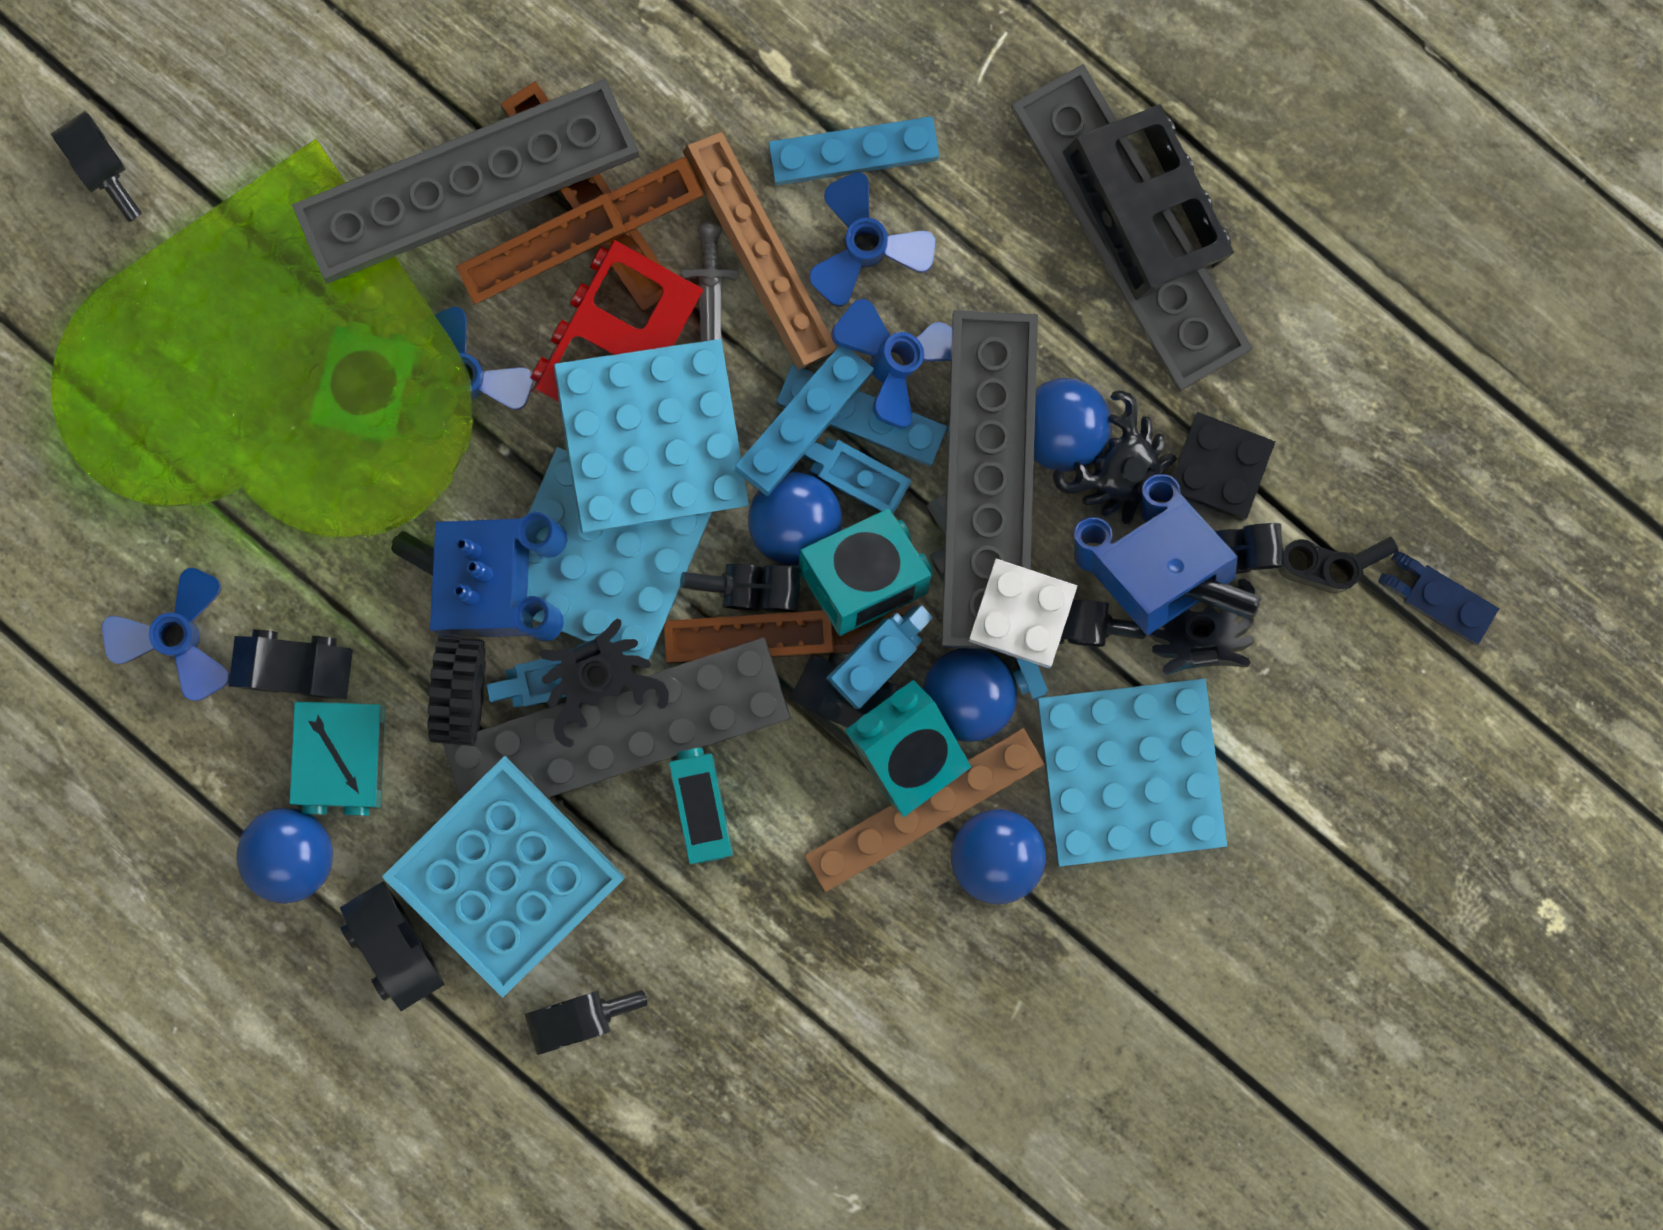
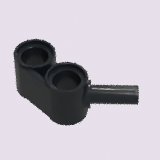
M86 110L51 133L54 141L69 160L71 167L91 193L98 188L99 190L105 189L128 222L142 214L118 180L120 173L126 170L125 166Z
M1281 523L1253 524L1244 526L1243 529L1215 531L1237 555L1236 574L1248 573L1251 570L1275 569L1285 566Z
M1388 537L1354 554L1353 552L1331 551L1316 546L1309 540L1298 539L1283 548L1285 566L1278 568V571L1288 580L1338 594L1354 586L1360 576L1363 575V569L1398 552V547L1394 539ZM1291 550L1304 552L1308 559L1306 570L1299 571L1290 565L1288 558ZM1338 562L1347 568L1348 579L1346 583L1342 584L1333 581L1329 574L1331 563Z
M726 564L725 572L721 576L682 572L680 587L682 589L719 593L720 597L723 598L722 607L749 611L764 609L778 612H798L802 569L779 565L759 567L745 564Z
M1073 600L1059 644H1065V640H1068V643L1074 645L1103 647L1109 635L1144 639L1146 634L1135 621L1112 618L1108 614L1109 603L1093 600Z
M639 990L605 1001L600 998L599 991H595L524 1014L536 1054L547 1053L611 1032L609 1023L612 1017L647 1006V997L643 990Z

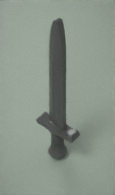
M705 221L697 228L702 242L701 254L703 256L701 260L703 261V268L684 269L680 275L686 280L698 279L699 287L704 289L699 297L700 342L721 339V280L736 281L739 275L738 270H720L717 268V242L722 228L714 221Z

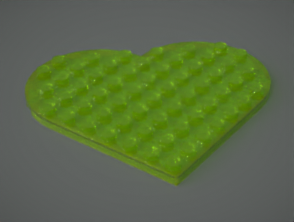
M317 139L299 149L110 278L82 303L71 318L61 337L54 358L51 376L52 407L57 427L69 452L77 463L102 486L137 503L164 508L191 504L193 506L202 505L225 497L243 487L260 507L285 524L307 534L340 539L359 536L370 537L402 526L430 507L452 482L453 474L460 463L463 453L467 452L473 426L472 386L467 368L454 342L396 256L328 284L325 283L292 206L294 203L346 183Z

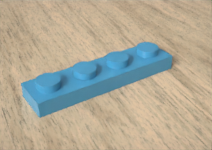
M933 116L769 142L775 186L848 175L855 172H868L938 161L940 157Z
M839 346L735 465V471L768 497L873 375L874 368L850 349Z
M792 364L776 405L786 408L815 373L806 369L798 371L796 365ZM861 391L856 393L829 425L837 430L932 467L947 430L946 425L913 412L912 422L905 429H898L883 423L876 418L873 412V403L876 397Z

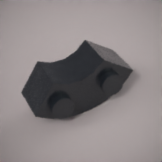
M253 629L252 637L235 636L228 687L273 693H292L310 697L347 699L353 649L336 646V638L312 636L311 643L277 639L278 632Z
M811 654L789 700L846 728L901 689L886 681L860 709H854L827 680V676L844 659L831 654L829 659L825 660Z
M384 881L339 907L346 921V924L340 927L341 931L353 949L359 946L376 975L371 981L383 1001L391 998L398 1009L403 1011L445 985L434 958L415 931L403 906Z

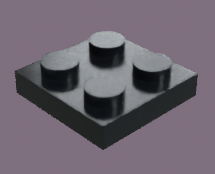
M1197 412L1172 478L1178 482L1180 494L1185 499L1245 521L1248 518L1276 441Z

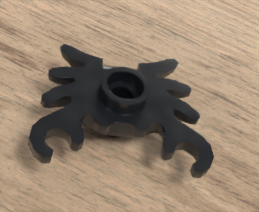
M1118 390L1112 392L1110 397L1114 401L1122 400L1125 403V411L1119 416L1111 414L1108 420L1122 430V436L1109 440L1107 452L1104 456L1098 457L1094 461L1096 467L1094 474L1089 473L1080 462H1075L1073 468L1076 472V477L1072 482L1067 483L1064 479V473L1057 469L1053 472V482L1057 489L1066 494H1076L1091 488L1097 489L1096 493L1085 496L1082 499L1083 503L1089 506L1101 504L1109 500L1101 510L1103 516L1114 513L1124 504L1122 522L1130 524L1142 500V487L1149 477L1161 474L1177 460V457L1170 453L1158 458L1164 447V435L1158 433L1152 440V421L1149 417L1145 416L1141 419L1139 434L1137 429L1138 406L1136 399L1131 393Z
M1244 578L1239 579L1238 588L1255 595L1253 585ZM1210 606L1199 612H1192L1188 609L1161 626L1164 630L1157 629L1148 636L1155 642L1160 643L1152 646V652L1155 655L1163 658H1175L1164 665L1162 671L1165 675L1199 667H1249L1251 663L1249 658L1235 652L1243 651L1254 643V638L1251 636L1240 637L1254 624V618L1250 620L1244 618L1237 624L1235 620L1239 616L1227 611L1217 612L1215 608Z
M618 618L595 639L577 647L565 650H540L539 655L541 658L562 662L544 675L542 682L549 684L558 678H562L557 687L552 691L547 703L549 707L554 708L563 694L566 695V703L559 713L553 728L556 740L563 746L571 748L574 745V740L566 737L564 733L565 726L568 723L575 722L580 728H585L588 725L579 710L580 703L586 702L590 706H596L599 700L610 695L619 696L622 686L625 684H629L632 687L634 700L638 705L644 702V693L650 689L658 691L660 695L657 704L659 709L666 708L669 702V691L663 682L652 677L639 675L631 669L632 665L650 668V661L640 656L622 654V651L635 648L638 645V641L635 639H624L614 643L610 642L621 627V620Z

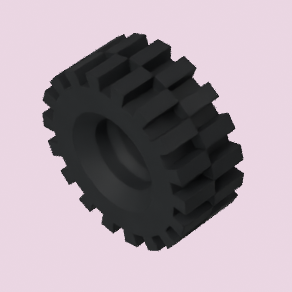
M438 637L435 653L433 654V668L430 673L431 683L428 692L429 704L427 714H429L427 729H429L428 738L430 742L467 746L475 745L477 731L480 729L479 722L481 721V709L484 700L486 649L484 648L485 642L483 639Z

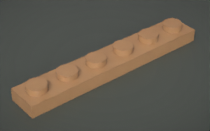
M723 132L687 145L683 150V154L688 159L705 196L798 371L829 358L837 347Z
M1022 728L969 759L968 761L971 765L969 770L905 817L893 805H890L804 855L824 891H829L1045 765L1025 729Z

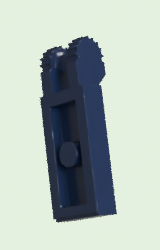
M1399 551L1394 553L1391 558L1392 562L1399 568L1416 576L1417 579L1410 588L1395 576L1382 573L1378 580L1379 584L1404 599L1403 603L1471 644L1478 645L1500 608L1430 566H1423L1419 561Z

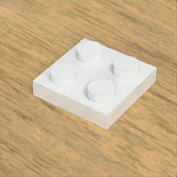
M996 558L968 642L1050 669L1077 585Z

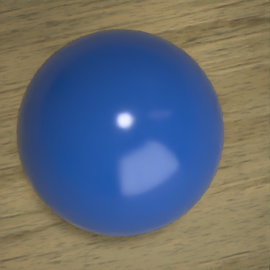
M1073 378L1053 379L1036 388L1034 461L1053 471L1057 469L1062 472L1075 471L1073 468L1075 462H1080L1087 467L1103 454L1111 438L1112 423L1108 420V417L1111 415L1110 408L1098 390L1084 381Z
M789 472L768 497L760 490H757L748 510V528L755 546L768 559L784 566L798 567L801 549L841 531L842 526L841 508L834 492L820 479L805 473Z
M958 648L944 654L930 668L923 686V690L936 703L955 739L959 741L975 742L996 735L1008 724L1017 704V685L1012 671L999 656L986 649Z
M277 808L259 815L245 828L237 845V867L246 886L257 896L274 903H294L313 895L325 883L332 868L333 846L328 832L315 817L310 814H302L301 810Z
M1005 809L986 810L968 819L958 830L951 848V866L960 886L970 896L989 904H1008L1028 895L1039 883L1046 864L1045 845L1037 828L1024 816Z

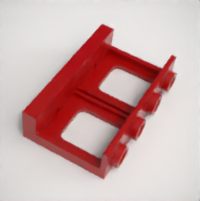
M616 240L609 245L608 249L600 246L589 268L595 271L588 286L582 282L580 283L569 305L575 307L570 320L566 322L561 319L551 336L550 342L556 345L549 359L541 356L530 376V379L536 381L531 391L536 394L540 392L559 403L553 365L560 362L570 341L574 337H581L612 355L674 346L704 289ZM613 263L625 265L657 283L662 288V296L646 326L642 329H637L598 308L594 303V296Z

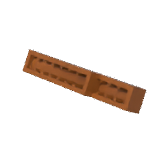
M534 81L502 102L501 108L507 117H511L549 100L537 82ZM600 173L558 190L571 210L605 193L612 192ZM637 229L601 245L608 249L609 245L616 240L661 265ZM613 263L611 265V268L642 312L660 300L662 296L660 285L621 263Z
M682 157L615 191L605 193L457 265L456 268L475 305L690 204L705 195L688 159Z
M913 606L900 607L842 636L838 635L823 610L665 621L664 624L666 663H687L763 637L766 638L772 658L811 656V654L816 656L850 654L883 619L891 617L894 613H898L903 617ZM922 630L917 634L921 639ZM923 641L916 647V651L923 650Z

